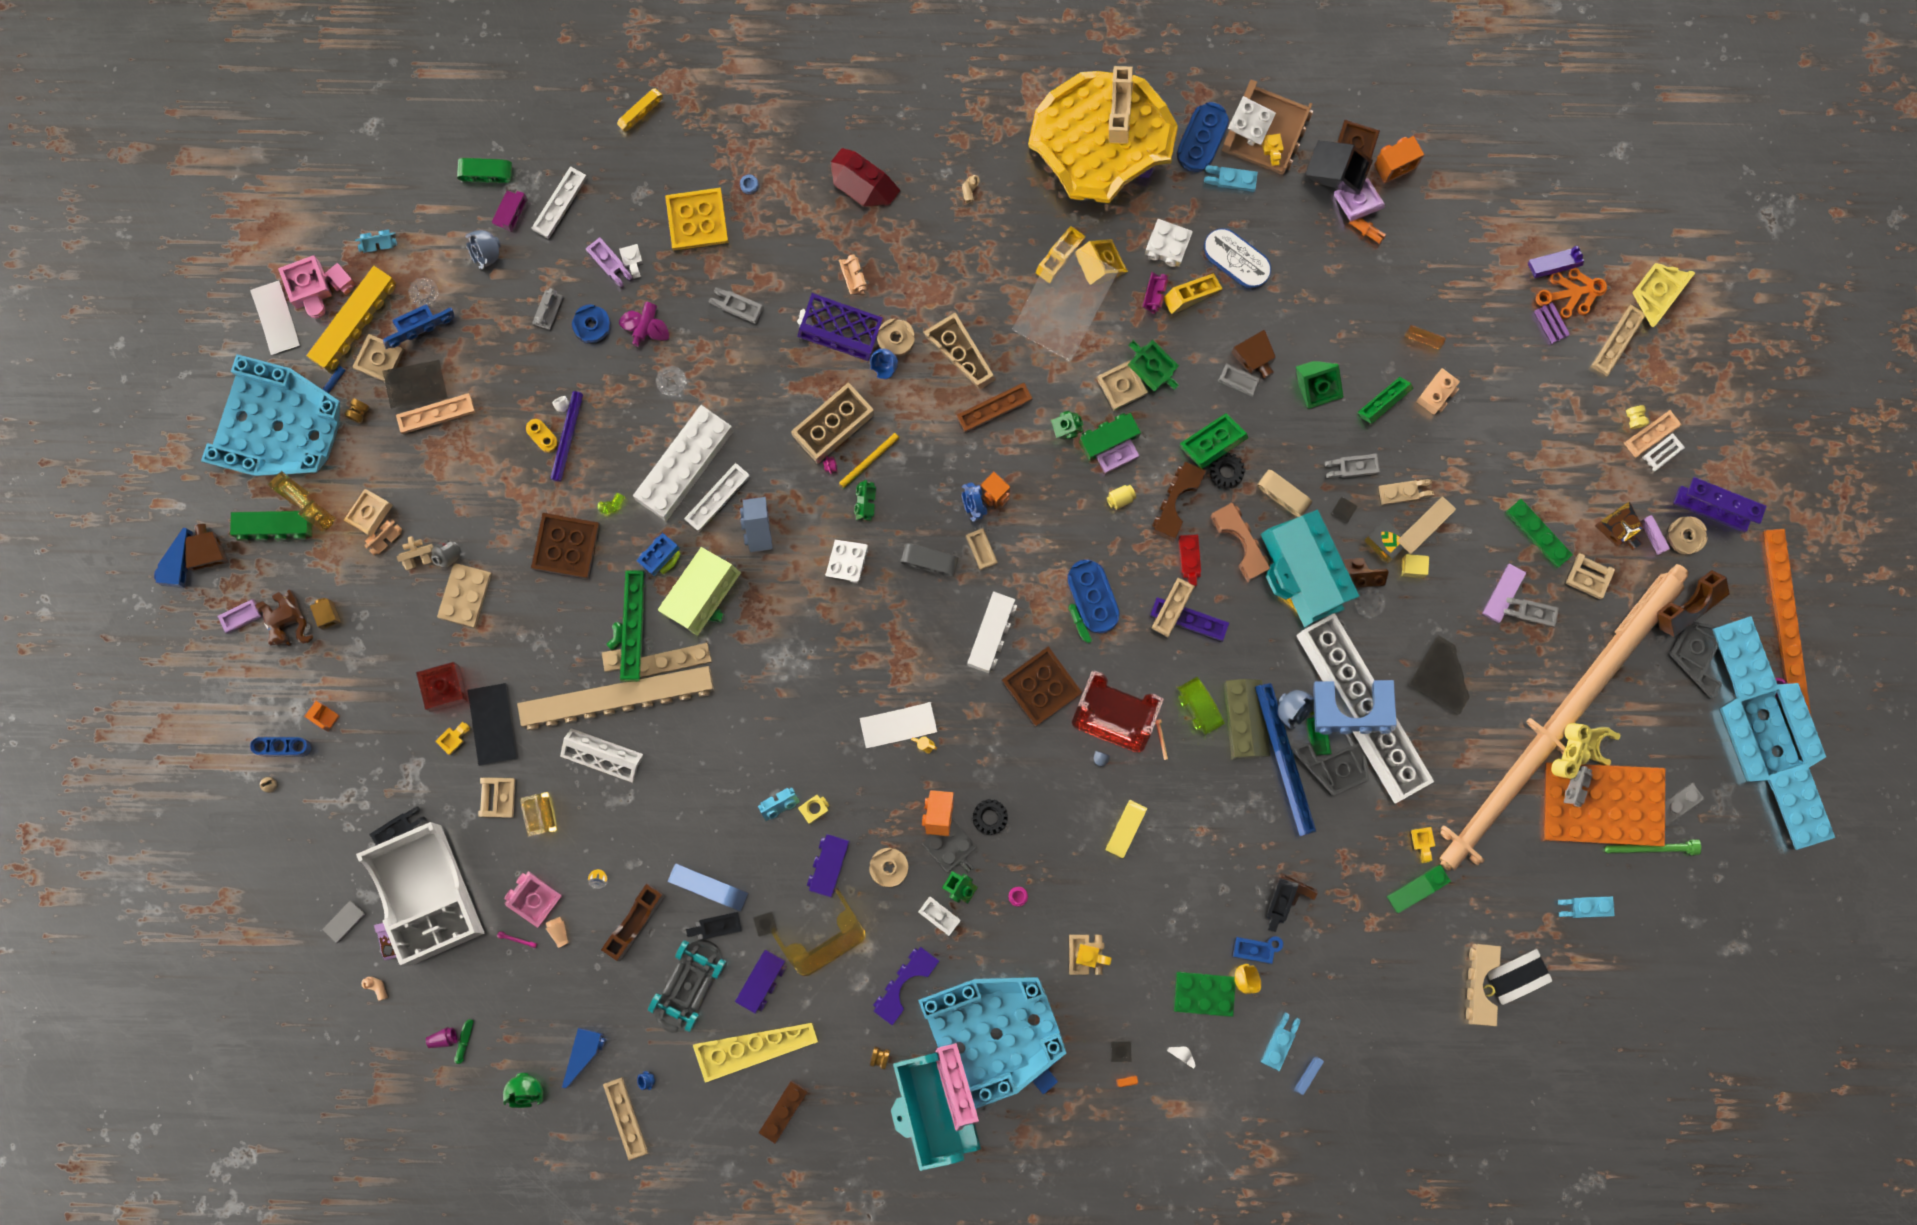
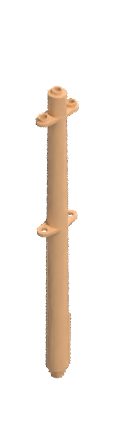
M1676 564L1668 573L1659 575L1615 630L1616 635L1544 727L1530 718L1526 721L1537 733L1536 737L1460 835L1457 836L1449 828L1442 826L1440 835L1448 841L1450 839L1453 841L1439 858L1441 861L1440 865L1444 869L1455 871L1467 855H1470L1469 860L1475 865L1483 864L1485 860L1473 847L1551 752L1556 749L1561 754H1564L1566 747L1560 741L1565 736L1566 726L1577 722L1658 622L1657 612L1668 603H1673L1684 590L1683 582L1687 579L1689 572L1683 566Z

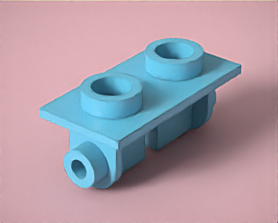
M388 229L378 231L379 235L374 236L371 233L360 234V238L355 239V241H360L361 243L358 244L359 252L376 251V243H379L380 250L394 248L397 245L396 238H392V235L396 234V232L390 233Z
M786 788L777 793L778 801L776 802L773 796L760 802L761 805L758 808L766 821L776 818L780 813L792 809L796 804L800 803L793 788Z

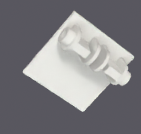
M1243 96L1228 129L1247 138L1249 145L1253 146L1255 143L1261 145L1276 112Z
M835 540L825 576L851 580L850 582L858 584L861 580V571L864 569L863 564H865V556L868 553V545Z

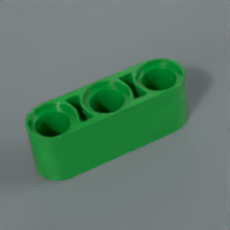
M460 158L458 159L457 179L466 182L509 183L511 182L512 162L504 159Z

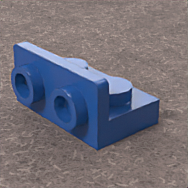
M662 533L654 539L649 548L643 551L636 561L655 576L680 548Z

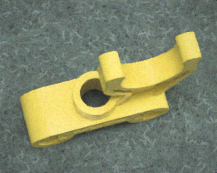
M1568 724L1565 728V736L1568 739V743L1562 759H1557L1553 762L1552 773L1558 777L1572 779L1578 774L1580 766L1586 764L1589 759L1601 765H1610L1611 760L1604 758L1600 753V743L1605 736H1608L1610 739L1619 740L1620 733H1616L1607 727L1590 729L1588 725Z

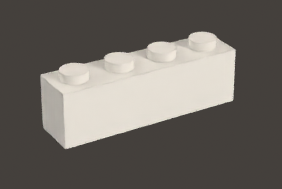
M993 592L967 666L989 673L990 669H995L998 661L995 655L997 651L1001 652L1004 644V641L1001 640L1003 633H1008L1011 624L1008 623L1010 615L1014 616L1017 605H1014L1015 599Z

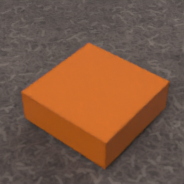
M1134 1075L1116 1079L1117 1086L1121 1088L1136 1085L1138 1079Z

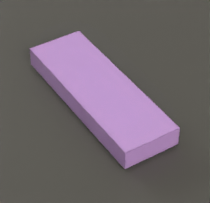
M1508 564L1482 614L1500 623L1504 616V609H1508L1510 605L1506 602L1507 597H1514L1526 572Z

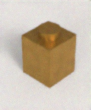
M321 598L316 600L315 604L310 605L316 624L322 630L341 623L335 605L330 599Z

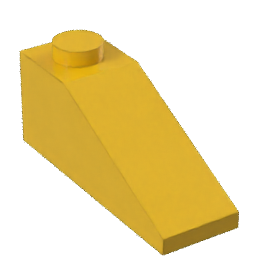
M1213 273L1172 288L1164 296L1163 300L1171 314L1220 292L1223 288Z

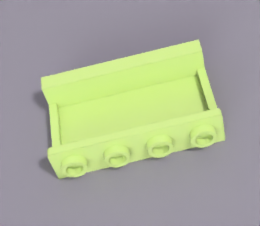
M701 547L662 602L658 611L698 636L741 572L732 564Z

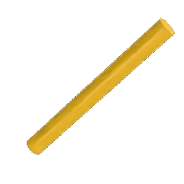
M896 433L891 435L839 482L841 487L845 488L891 447L899 439V436Z

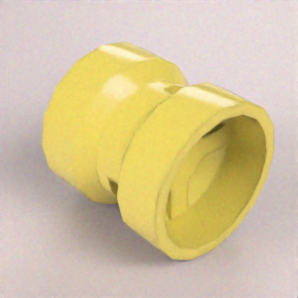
M1644 405L1626 410L1627 417L1630 418V429L1649 425V420L1645 417L1646 409Z

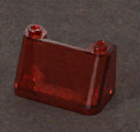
M1092 670L1072 719L1073 726L1129 750L1142 752L1151 736L1164 698L1156 694H1147L1143 699L1107 686V677L1101 672Z

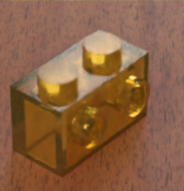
M548 792L520 798L528 837L556 831Z

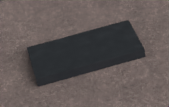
M503 683L467 690L478 766L517 760L518 756L507 684Z

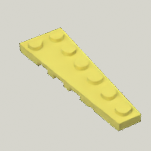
M808 1023L694 1044L693 1048L706 1083L818 1042L813 1024Z

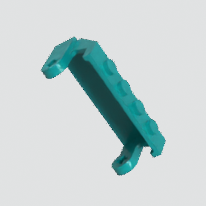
M1318 510L1268 528L1260 534L1274 562L1269 565L1270 569L1266 575L1270 587L1275 595L1285 600L1291 598L1304 627L1317 623L1334 613L1338 614L1344 611V603L1359 597Z
M937 1052L893 1064L901 1097L896 1098L891 1109L895 1129L905 1138H912L920 1171L965 1160L963 1154L981 1149L975 1124L964 1126L959 1131L955 1130L936 1063L939 1060Z

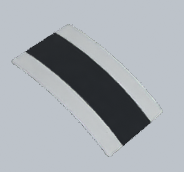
M1537 949L1487 973L1502 1005L1552 982V978Z

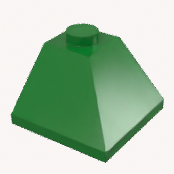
M1312 361L1296 366L1298 384L1308 409L1344 397L1338 364Z

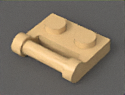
M1579 553L1566 584L1601 600L1605 595L1615 569L1610 566L1607 568L1585 558V555ZM1581 565L1604 574V578L1580 568Z
M480 778L482 793L481 809L478 811V817L514 818L515 778ZM490 784H494L493 811H488Z

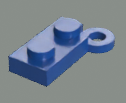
M1277 936L1271 937L1267 943L1236 937L1233 957L1273 964L1274 952L1281 951L1283 941ZM1274 940L1278 941L1279 946L1277 948L1272 947V942Z

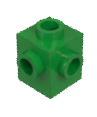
M1065 411L1060 413V417L1051 420L1056 438L1070 440L1078 437L1079 433L1084 432L1082 428L1083 420L1077 413Z
M952 871L942 888L951 894L949 897L954 901L960 903L962 900L968 904L978 887L972 883L973 879L965 874L960 876Z

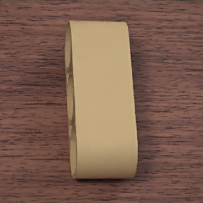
M1268 470L1257 484V487L1297 517L1304 515L1312 504V500L1272 470Z

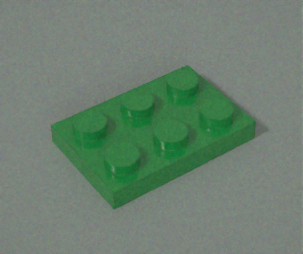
M1225 413L1181 442L1180 446L1203 469L1247 440L1248 435Z
M1176 972L1174 1012L1233 1017L1235 977Z

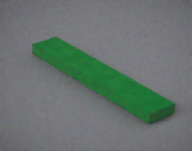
M625 570L620 667L621 682H640L645 590L644 570Z

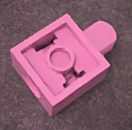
M313 255L278 268L289 300L295 308L299 309L305 306L309 316L315 319L321 318L326 312L322 300L331 297L332 293L327 279L323 275L324 271L319 260Z

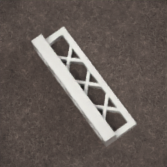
M571 728L563 740L560 757L633 782L643 754ZM567 747L574 748L577 753L571 754L567 752ZM585 754L592 755L595 760H588ZM603 761H610L613 767L605 766ZM621 768L631 769V774L624 773Z

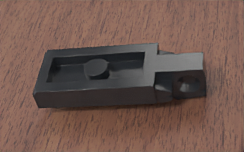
M1279 878L1267 912V918L1271 919L1268 930L1276 932L1279 922L1284 923L1287 920L1298 889V883Z
M738 912L702 919L695 922L696 927L686 929L687 937L698 935V940L742 931Z

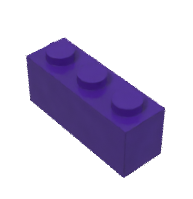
M826 834L825 838H821L819 849L822 850L820 856H816L813 867L816 869L814 875H810L807 886L810 887L809 891L830 898L833 897L850 841Z
M764 949L735 1002L755 1014L758 1010L762 1012L767 1004L766 996L768 993L772 994L777 986L774 982L778 976L782 977L787 969V966H785L786 961Z

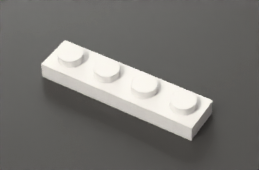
M570 166L532 226L533 231L547 239L550 238L586 181L587 176Z
M735 463L684 518L685 521L700 532L750 478V475Z

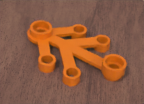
M1573 268L1568 272V278L1572 281L1579 280L1587 285L1580 287L1563 277L1560 272L1554 273L1550 276V282L1552 284H1560L1568 290L1554 293L1542 290L1536 295V303L1539 306H1547L1551 301L1571 297L1567 305L1559 312L1560 317L1566 320L1572 315V310L1581 295L1589 293L1585 302L1577 308V312L1584 316L1590 311V306L1594 299L1602 296L1607 291L1606 282L1601 278L1591 279L1582 274L1579 269ZM1571 272H1575L1577 276H1572ZM1553 276H1558L1559 280H1554ZM1594 286H1599L1600 290H1596ZM1540 297H1544L1546 302H1542ZM1581 307H1585L1587 311L1583 312ZM1563 311H1567L1569 315L1565 316Z

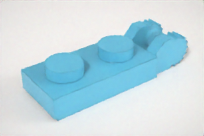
M1206 166L1205 172L1218 174L1219 179L1208 176L1204 178V183L1217 185L1222 188L1255 192L1258 172Z
M1613 896L1558 900V905L1572 904L1573 912H1559V917L1615 916Z
M1286 1012L1279 1026L1276 1027L1261 1060V1063L1280 1071L1301 1022L1300 1019L1296 1018L1293 1021L1290 1032L1283 1029L1289 1020V1014Z

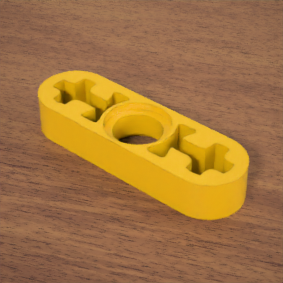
M656 88L652 89L618 120L617 125L624 132L630 130L661 102L663 95Z

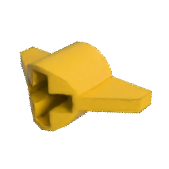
M913 737L911 739L917 743L919 749L927 754L937 749L934 746L935 743L927 737H921L919 740Z

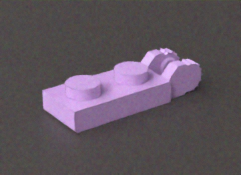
M600 237L586 248L590 256L620 288L623 286V282L615 275L619 270L628 280L633 278L620 259Z

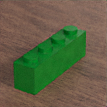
M308 511L231 512L230 535L237 538V541H248L249 538H256L258 541H267L268 538L284 541L288 537H294L295 540H306V537H312L313 514Z

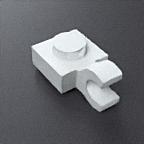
M635 244L619 249L624 267H630L633 279L641 277L638 265L643 264L638 245Z

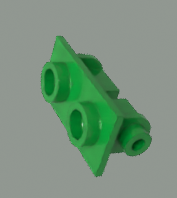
M864 480L856 487V496H858L854 508L856 520L864 518L866 521H872V517H874L875 504L868 503V500H875L876 486H874L875 483Z

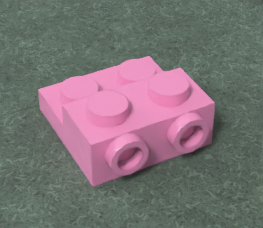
M528 871L526 875L522 873L516 881L518 886L515 890L510 889L504 897L506 900L505 905L538 928L561 898V894Z

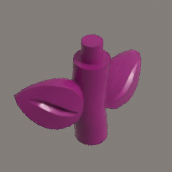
M645 302L642 314L628 311L620 318L619 325L623 329L634 331L632 334L634 338L632 345L639 347L641 341H644L647 335L659 341L669 339L666 324L662 320L654 319L657 310L655 304Z

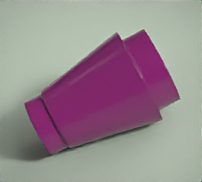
M449 1027L426 1037L428 1048L451 1047L457 1043L456 1031L454 1028Z

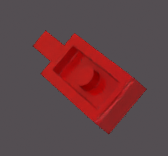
M1198 534L1179 536L1181 573L1183 578H1188V583L1196 588L1197 577H1201Z

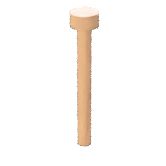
M1154 720V724H1157L1164 760H1167L1168 756L1160 724L1162 720Z

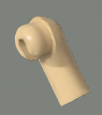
M977 175L970 176L962 185L965 203L974 201L972 191L980 182Z

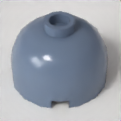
M476 230L466 234V238L469 237V242L466 243L467 249L474 263L478 261L481 265L478 266L480 269L494 264L499 257V248L501 247L499 239L485 230Z
M1294 690L1288 694L1284 693L1278 700L1280 703L1278 706L1280 720L1290 729H1294L1293 725L1295 723L1300 725L1311 712L1313 707L1310 704L1311 702L1314 703V698L1300 690Z

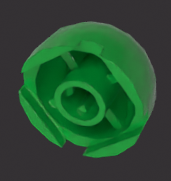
M528 1073L517 1074L504 1087L503 1104L509 1103L511 1108L532 1107L531 1103L537 1102V1105L543 1102V1089L540 1081L533 1076H529Z

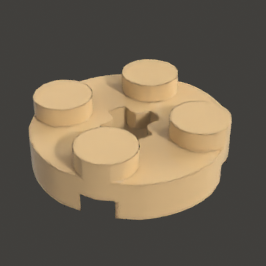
M889 319L879 328L877 334L878 345L880 349H889L896 357L903 356L914 345V330L904 320ZM892 334L901 335L900 341H892Z
M1691 516L1675 520L1670 525L1666 536L1671 547L1684 555L1700 551L1706 545L1708 537H1706L1707 529L1704 523L1698 518ZM1683 532H1691L1690 537L1692 539H1685Z
M881 849L874 854L870 861L869 870L871 877L883 887H895L902 883L907 876L908 861L904 854L896 849ZM886 862L894 864L895 867L892 868V873L884 871L883 868L886 867Z

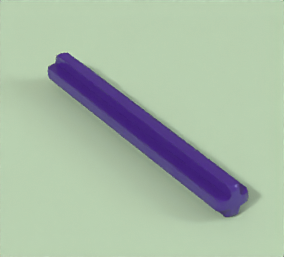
M573 391L550 477L555 482H561L583 397V394L579 391Z

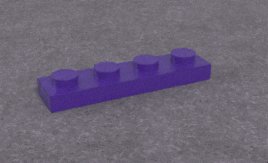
M1156 598L1150 614L1151 617L1157 618L1166 600ZM1184 607L1175 625L1223 642L1229 622Z

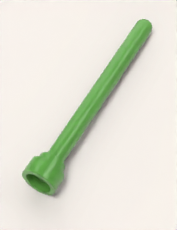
M1699 839L1690 840L1686 844H1665L1664 847L1639 845H1607L1605 847L1606 853L1686 851L1691 855L1701 854Z

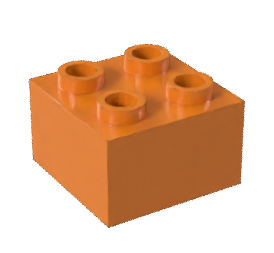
M1414 136L1410 138L1403 137L1397 141V144L1383 147L1377 156L1374 166L1385 184L1416 169L1424 153Z

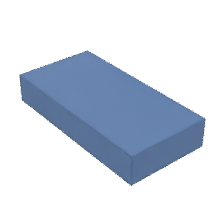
M1319 1057L1313 1058L1294 1091L1304 1095L1324 1063Z

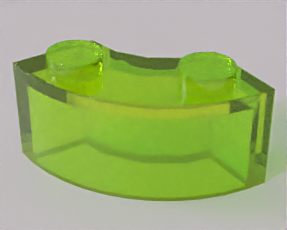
M1198 677L1177 688L1180 694L1178 699L1182 706H1186L1194 718L1192 723L1197 730L1200 729L1206 735L1225 724L1215 702Z

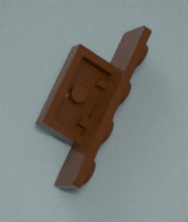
M1364 558L1342 560L1355 588L1386 585L1388 569L1370 570Z

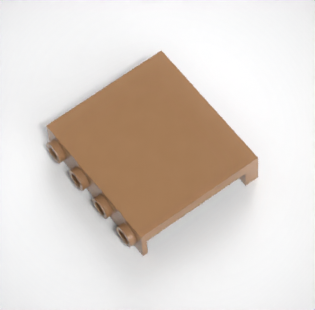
M1250 79L1244 97L1276 112L1266 135H1281L1284 150L1283 154H1281V160H1279L1280 165H1271L1270 155L1264 156L1262 144L1255 143L1253 146L1249 145L1247 138L1231 130L1228 132L1222 151L1284 175L1285 170H1290L1293 159H1290L1292 153L1296 154L1299 148L1298 138H1303L1307 127L1304 126V123L1311 119L1313 111L1310 109L1313 103H1310L1307 107L1256 87L1257 81Z

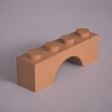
M1230 503L1212 513L1210 518L1219 533L1233 534L1243 543L1245 555L1239 568L1247 582H1250L1267 573L1271 564L1267 556H1263L1259 550L1261 546L1258 540L1253 539L1251 536L1250 526L1241 519L1242 513L1238 506Z

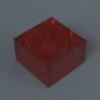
M451 662L416 672L425 710L433 712L468 702L460 668L457 663Z

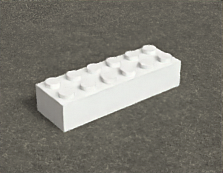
M700 405L634 493L633 497L635 500L667 522L734 432L732 426Z

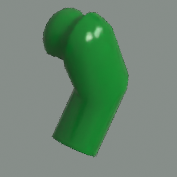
M615 622L612 625L613 638L606 643L612 651L622 643L623 624L620 622Z

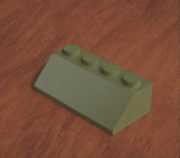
M1238 679L1225 681L1223 685L1232 760L1270 757L1268 729L1255 689L1256 686L1263 685L1262 680Z

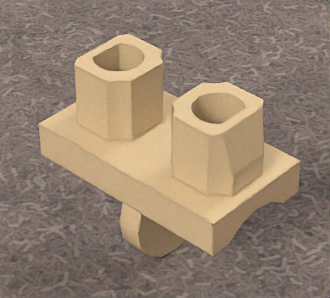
M412 536L408 537V543L402 546L404 550H411L396 556L398 562L401 561L406 570L416 567L414 557L419 555L423 565L433 562L431 559L433 544L417 548V546L423 545L422 540L415 541Z

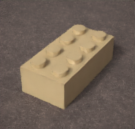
M848 382L794 428L791 433L793 438L810 457L819 464L826 456L874 416V410Z

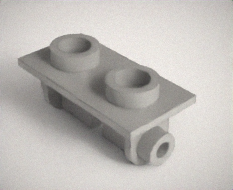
M553 289L545 290L532 324L550 330L563 295L557 294V291Z
M1580 766L1576 777L1570 779L1569 786L1565 792L1564 803L1573 804L1580 808L1585 803L1588 791L1583 790L1582 786L1589 788L1593 776L1591 769H1588L1586 766Z

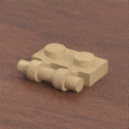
M1069 935V975H1089L1088 966L1076 964L1079 946L1083 944L1099 948L1098 955H1102V949H1104L1102 935H1094L1095 943H1089V935ZM1096 962L1095 975H1103L1105 964Z

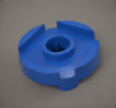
M589 304L580 307L576 311V315L572 319V328L576 336L583 340V342H598L609 334L610 319L603 308ZM588 320L596 321V325L594 324L593 328L587 327L586 323L589 324Z
M972 482L964 484L962 488H965V492H962V500L967 513L972 514L973 517H970L972 521L980 520L983 518V515L987 514V508L981 499L982 489L980 485L975 486Z

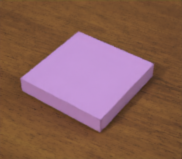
M1368 178L1364 182L1360 195L1343 190L1334 191L1335 198L1350 222L1385 208L1383 200Z

